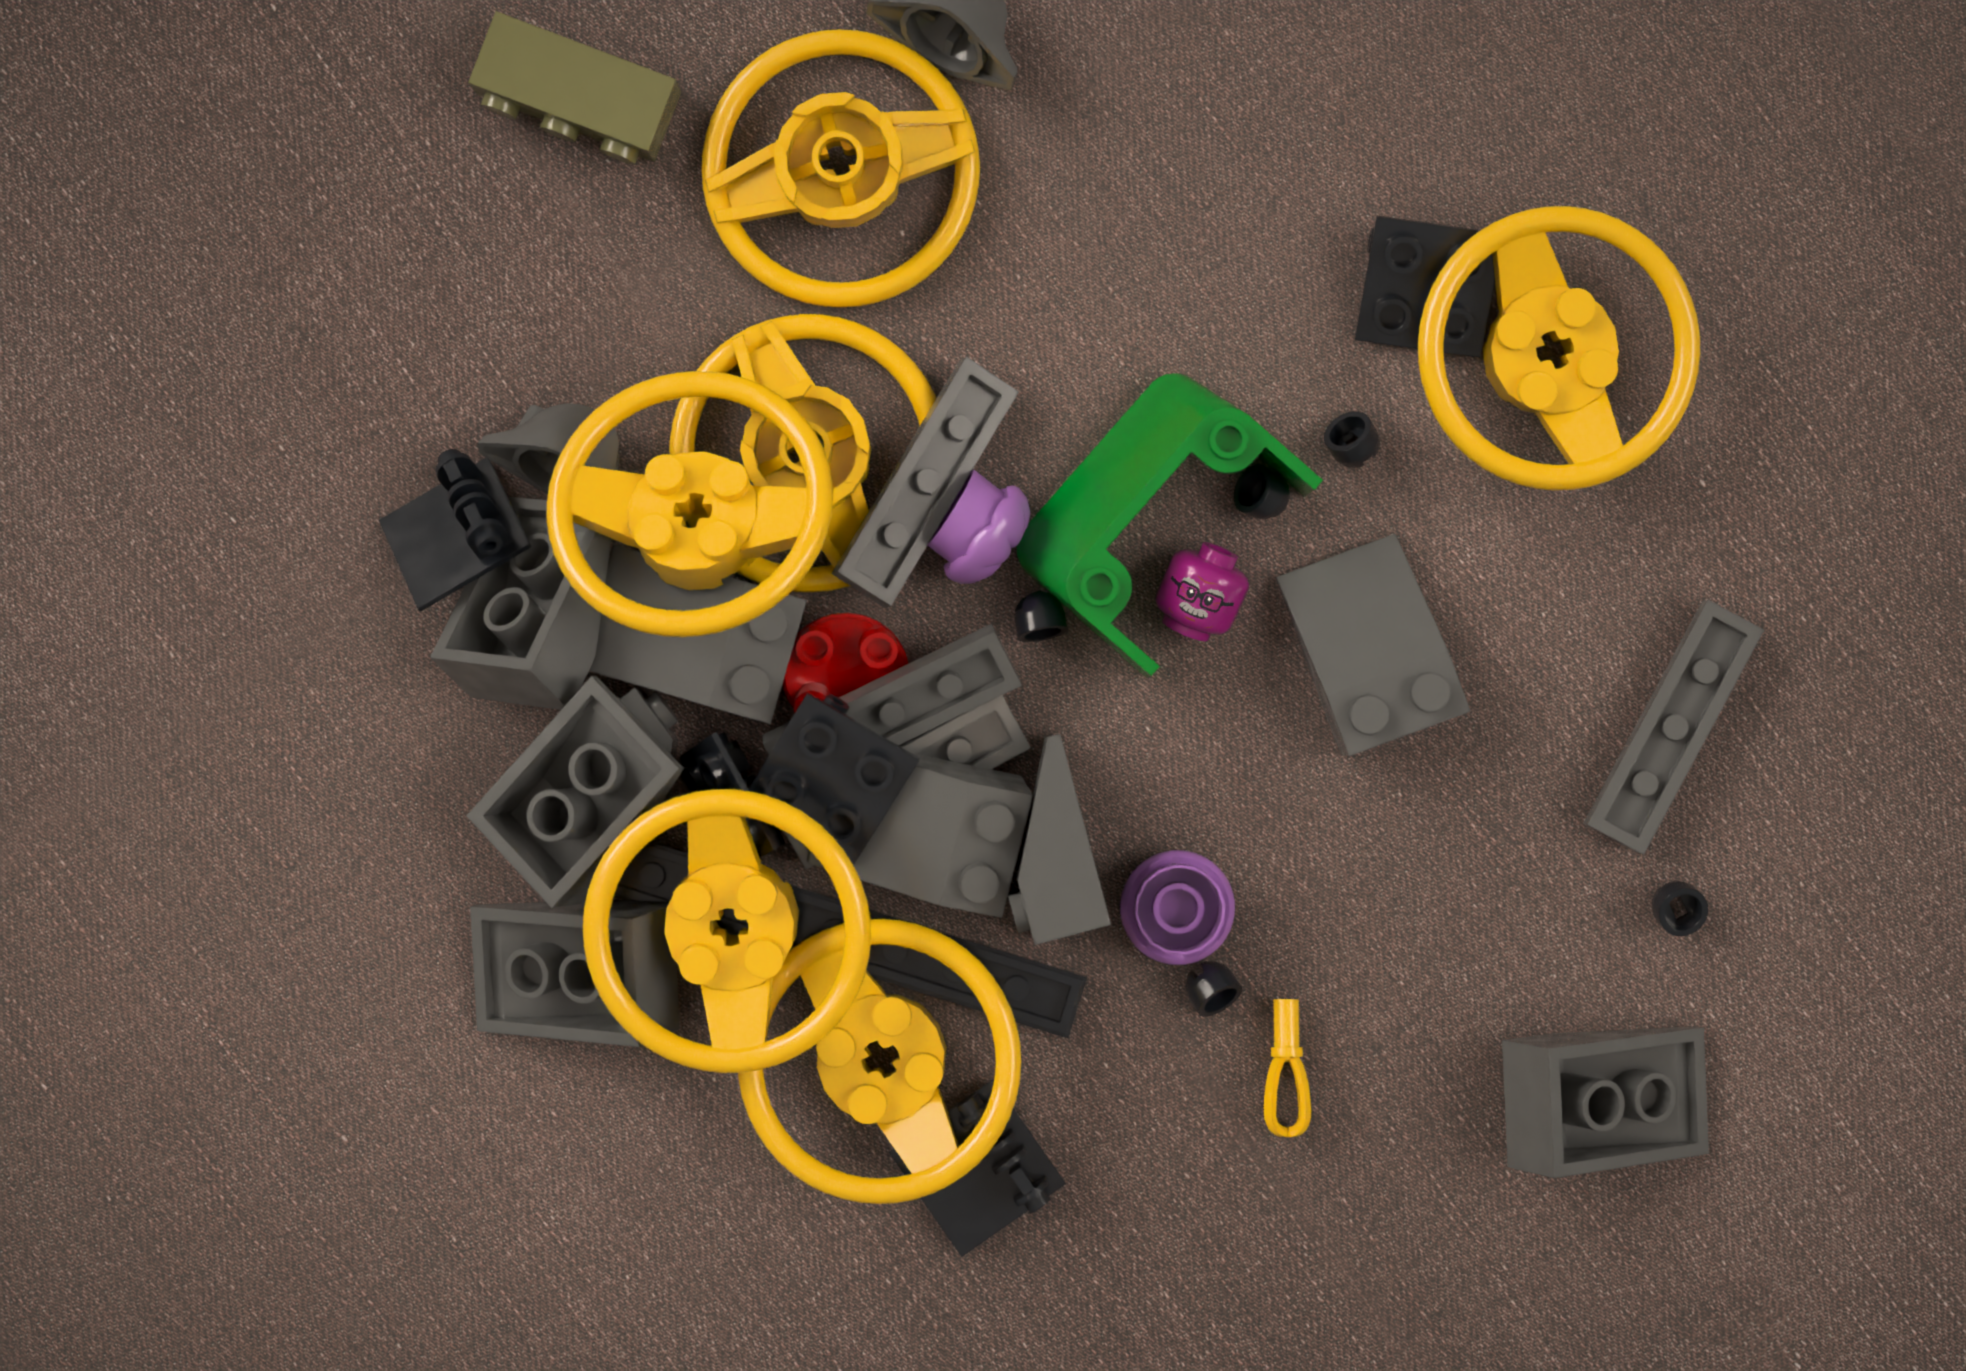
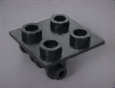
M1377 215L1375 227L1371 228L1368 239L1367 253H1370L1355 340L1418 349L1420 321L1431 287L1450 257L1480 230ZM1492 254L1482 261L1468 276L1453 301L1445 327L1444 353L1481 357L1495 285Z
M457 449L444 451L438 457V464L435 469L436 476L441 484L379 520L420 612L532 547L492 462L487 458L475 464L467 454L461 453Z
M807 692L748 790L781 800L803 811L833 836L854 865L920 758L847 716L846 713L849 710V705L839 697L827 694L824 701Z
M717 732L711 734L679 757L684 766L681 777L688 793L712 789L749 791L746 785L752 783L756 777L754 773L742 779L740 774L749 770L751 766L737 740L730 742L725 732L719 735ZM745 817L759 858L785 844L780 834L783 830L763 821Z
M994 1079L947 1111L959 1146L972 1133L987 1107ZM1013 1108L1011 1117L1002 1135L983 1160L961 1179L938 1192L922 1197L921 1200L960 1256L963 1257L1027 1211L1031 1214L1043 1207L1051 1200L1050 1195L1063 1187L1066 1182ZM893 1148L889 1151V1154L903 1174H911L896 1150Z

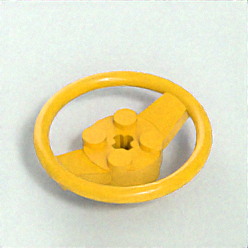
M823 30L797 36L770 48L755 58L731 82L720 98L706 131L702 151V186L711 221L720 239L736 261L755 279L786 297L804 303L823 307H857L890 299L913 288L940 267L952 253L970 222L976 204L980 179L979 148L970 115L961 97L949 80L925 57L893 39L878 34L858 30ZM829 55H854L885 63L911 78L924 90L938 108V111L883 112L879 111L870 102L855 98V95L847 92L819 94L799 104L792 111V116L782 126L778 141L776 139L775 143L727 168L730 139L739 116L749 100L772 77L797 63L812 58ZM841 146L845 155L851 156L856 154L857 161L856 164L848 165L850 172L837 176L833 169L824 170L821 167V161L830 160L829 149ZM955 164L951 199L947 211L933 236L920 251L905 263L873 278L852 282H828L799 275L784 268L766 255L753 242L741 224L743 222L799 212L808 223L813 225H824L830 228L856 227L879 216L886 207L890 206L897 198L899 184Z
M1546 206L1528 209L1497 220L1477 232L1450 257L1438 274L1425 302L1419 326L1418 364L1421 382L1431 410L1443 431L1457 448L1486 471L1509 482L1534 489L1556 491L1588 488L1611 481L1639 466L1662 446L1679 424L1692 397L1699 372L1700 331L1698 318L1688 288L1675 265L1650 238L1620 219L1586 208ZM1548 232L1579 233L1603 240L1621 249L1633 258L1651 277L1668 308L1674 334V362L1670 382L1665 396L1652 418L1638 434L1624 445L1622 444L1605 389L1607 385L1614 381L1618 373L1617 359L1619 349L1615 326L1603 306L1597 303L1588 291L1581 288L1570 289L1546 235ZM1491 254L1493 257L1499 313L1490 326L1488 338L1484 342L1482 350L1486 376L1500 398L1506 402L1509 401L1522 411L1537 415L1568 464L1536 463L1516 457L1496 447L1484 438L1467 420L1450 389L1444 364L1443 346L1448 314L1457 293L1468 276ZM1543 335H1550L1553 342L1560 341L1563 346L1564 355L1559 357L1562 363L1557 369H1555L1551 360L1540 362L1537 357L1536 348L1545 345L1541 338Z
M823 314L787 315L763 321L735 334L713 351L696 371H713L727 374L738 364L742 378L763 385L784 398L807 420L817 437H821L823 440L824 451L832 477L833 505L827 536L821 549L832 565L811 567L802 581L793 589V592L832 591L850 586L831 573L869 511L861 483L866 480L869 474L871 445L865 422L850 400L827 387L815 386L786 341L800 339L832 341L854 348L871 357L883 366L903 388L914 408L919 427L935 402L936 395L916 363L901 348L877 331L860 323L836 316ZM709 397L680 398L672 422L669 455L674 456L678 453L695 452L698 423ZM750 409L752 415L744 428L740 452L744 468L753 485L806 488L801 462L793 463L790 460L789 453L795 449L786 435L765 416ZM697 514L690 517L687 522L690 528H696L699 518L710 517H707L706 514ZM758 557L750 566L746 562L737 573L760 584L780 566V563Z
M713 371L676 372L657 376L624 389L605 401L579 425L569 438L557 460L549 484L547 497L549 540L556 561L570 585L588 604L609 619L640 632L666 637H693L723 632L745 624L772 609L793 591L811 569L821 551L831 520L833 485L830 466L824 448L807 420L789 402L767 387L746 378ZM688 397H711L744 405L774 423L786 435L800 459L805 475L806 488L751 485L747 471L740 463L705 451L678 453L674 456L669 454L656 456L647 464L645 475L584 465L599 442L613 428L633 414L664 401ZM697 514H706L707 517H710L699 518L696 528H687L685 523L690 517ZM573 522L628 546L639 548L646 564L658 573L660 579L666 584L686 590L715 589L723 585L721 579L736 573L746 562L750 566L758 557L790 549L791 551L768 578L744 595L703 609L665 610L632 601L606 585L585 560L577 542Z
M712 789L678 796L653 807L629 824L612 842L601 858L588 888L583 914V944L592 981L600 998L612 1016L634 1039L652 1052L685 1067L717 1073H743L776 1066L799 1056L826 1037L841 1021L856 998L866 974L870 957L871 919L864 888L854 865L833 836L817 821L790 804L767 795L734 789ZM745 817L763 821L787 832L815 855L829 874L837 890L845 924L842 961L836 979L827 996L816 1010L798 1026L767 1041L773 976L781 970L784 960L797 936L799 909L787 881L784 883L774 870L761 864L762 860L759 858ZM686 821L688 824V875L677 886L666 908L664 934L671 956L679 965L682 976L690 983L701 985L712 1046L693 1042L674 1034L655 1022L638 1006L619 977L612 958L609 942L610 909L617 885L624 871L645 845L666 830ZM723 909H734L736 919L747 920L748 928H741L738 935H730L726 929L720 928L716 920L722 918L724 914Z
M871 919V945H893L909 948L938 960L966 983L986 1014L995 1046V1077L987 1107L972 1133L960 1146L958 1145L938 1086L944 1075L947 1049L939 1023L922 1004L916 1001L913 1002L902 995L886 994L867 970L860 990L847 1013L833 1030L817 1043V1070L824 1091L838 1108L851 1115L859 1123H877L911 1174L890 1178L861 1177L844 1173L821 1163L792 1139L777 1118L766 1090L763 1069L738 1073V1080L747 1115L756 1133L770 1153L790 1173L817 1190L840 1199L858 1203L890 1204L916 1200L950 1186L969 1173L991 1151L1002 1135L1017 1099L1021 1077V1045L1017 1024L1003 990L988 969L970 951L946 935L916 923L892 919ZM844 923L827 928L808 937L789 951L781 970L773 976L769 1023L779 1001L800 975L815 1010L821 1004L831 989L841 965L845 942ZM878 1041L882 1048H888L893 1045L897 1049L899 1057L891 1062L896 1068L895 1071L885 1074L880 1067L872 1070L867 1065L865 1058L872 1054L867 1046L871 1042Z

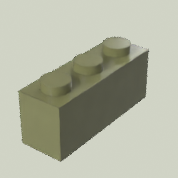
M495 11L468 81L477 95L483 97L480 104L483 108L513 120L517 119L519 111L542 119L540 129L570 142H576L579 134L602 142L599 149L600 152L632 165L636 164L638 156L655 162L682 92L676 79L497 11Z

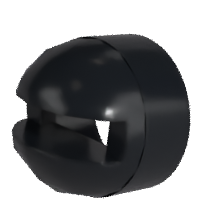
M1352 411L1338 416L1328 425L1324 433V443L1334 459L1348 468H1360L1364 466V461L1370 457L1374 458L1378 453L1380 446L1378 432L1369 416L1363 412ZM1353 436L1357 439L1355 442L1347 445L1345 443Z
M1260 464L1252 465L1241 474L1235 485L1234 504L1239 511L1256 519L1276 517L1286 510L1289 503V485L1278 472Z
M1044 591L1030 593L1027 597L1022 598L1015 608L1014 622L1019 641L1037 642L1048 640L1068 631L1063 607L1060 601L1051 593Z
M1674 880L1656 890L1652 899V910L1656 921L1668 933L1675 936H1687L1699 930L1705 923L1708 916V903L1705 897L1693 885ZM1675 897L1685 913L1678 918L1675 917L1669 904Z
M1216 961L1202 962L1201 966L1204 972L1199 976L1194 971H1190L1187 975L1185 987L1189 1000L1202 1017H1209L1222 1012L1232 1005L1242 993V986L1232 971L1224 964Z

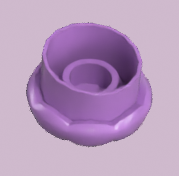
M971 471L927 545L948 561L944 564V572L948 579L959 584H972L994 574L1010 556L1011 548L1019 544L1028 527L1030 518L1028 498L1019 487L1012 485L1000 490L977 471Z
M1171 850L1149 857L1131 873L1122 891L1120 914L1127 936L1144 955L1164 964L1186 965L1208 957L1223 944L1233 925L1235 900L1228 879L1216 864L1194 852Z

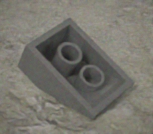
M509 497L532 547L464 587L430 658L471 698L562 710L581 689L595 659L601 613L588 604L574 590L556 561L547 528V500ZM573 522L577 542L585 560L595 574L605 583L611 538Z
M1396 534L1275 578L1341 756H1351L1471 712L1449 651Z
M615 544L612 546L608 560L605 582L612 590L637 603L653 608L682 611L713 607L744 595L758 586L725 577L721 579L723 585L715 589L686 590L666 584L660 579L658 573L646 564L640 551ZM788 595L772 609L745 624L723 632L693 637H666L648 634L628 628L601 614L596 656L589 671L771 724L807 600Z
M591 676L466 816L551 908L583 904L586 901L593 874L609 846L629 824L645 812L662 803L684 768L597 676Z
M1060 734L1044 737L1016 873L1019 890L1008 892L1018 934L1031 930L1035 945L1111 925Z
M914 754L920 758L918 764L854 864L860 880L939 906L1002 918L1033 796L1021 775ZM809 850L807 862L824 868Z
M612 900L609 917V942L612 958L623 985L632 999L650 1018L671 1032L679 1030L677 963L671 956L664 934L666 908L669 903ZM546 902L476 904L470 907L477 1031L633 1047L642 1046L612 1016L592 981L583 944L585 902L583 904L551 908Z
M1688 1026L1551 1033L1502 1040L1507 1167L1550 1178H1560L1709 1154L1704 1027Z

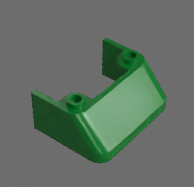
M1177 373L1163 375L1149 385L1033 517L1017 545V557L1023 570L1146 678L1152 676L1160 666L1111 624L1127 605L1131 596L1132 583L1124 565L1106 549L1190 453L1209 469L1223 474L1236 473L1245 469L1258 456L1272 470L1278 472L1303 497L1314 491L1323 481L1247 413L1192 378Z

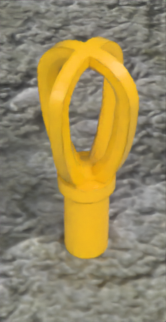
M1273 999L1274 1047H1271V1057L1274 1058L1270 1064L1265 1085L1264 1119L1268 1129L1278 1137H1298L1307 1130L1311 1120L1309 1083L1304 1065L1300 1057H1303V1047H1299V999ZM1285 1062L1290 1063L1297 1089L1298 1118L1293 1126H1282L1278 1122L1276 1115L1279 1078Z

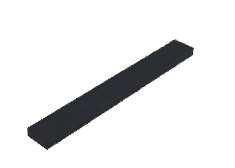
M650 841L633 858L624 871L613 897L622 900L669 903L677 886L688 875V852ZM789 884L792 887L799 909L797 936L791 949L818 932L844 923L840 899ZM869 908L870 919H892L911 922ZM723 909L724 914L722 918L716 920L720 928L726 929L727 933L738 935L741 928H748L747 920L736 919L734 909ZM928 927L953 939L982 962L1003 990L1016 1023L1069 1038L1087 976ZM893 945L870 946V957L866 970L873 978L984 1012L978 999L966 983L938 960L909 948Z

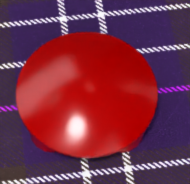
M856 613L830 614L812 621L797 633L784 676L783 688L795 714L807 692L824 701L827 694L841 697L907 665L908 659L899 639L881 622Z

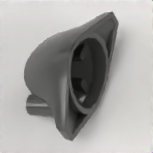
M868 0L866 11L868 16L903 45L925 57L939 70L957 78L1012 90L1017 77V67L1005 43L1004 33L1008 14L1004 0Z
M569 403L554 405L546 409L531 405L516 428L483 436L478 442L479 454L548 494L553 470L563 448L579 425L595 409L581 404ZM614 428L595 447L584 466L619 471V442Z

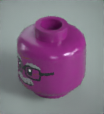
M1203 542L1199 551L1182 549L1175 552L1155 596L1158 608L1164 613L1162 623L1184 636L1204 642L1209 640L1211 634L1221 635L1228 632L1232 628L1249 590L1247 577L1235 567L1238 556L1221 546L1209 542Z

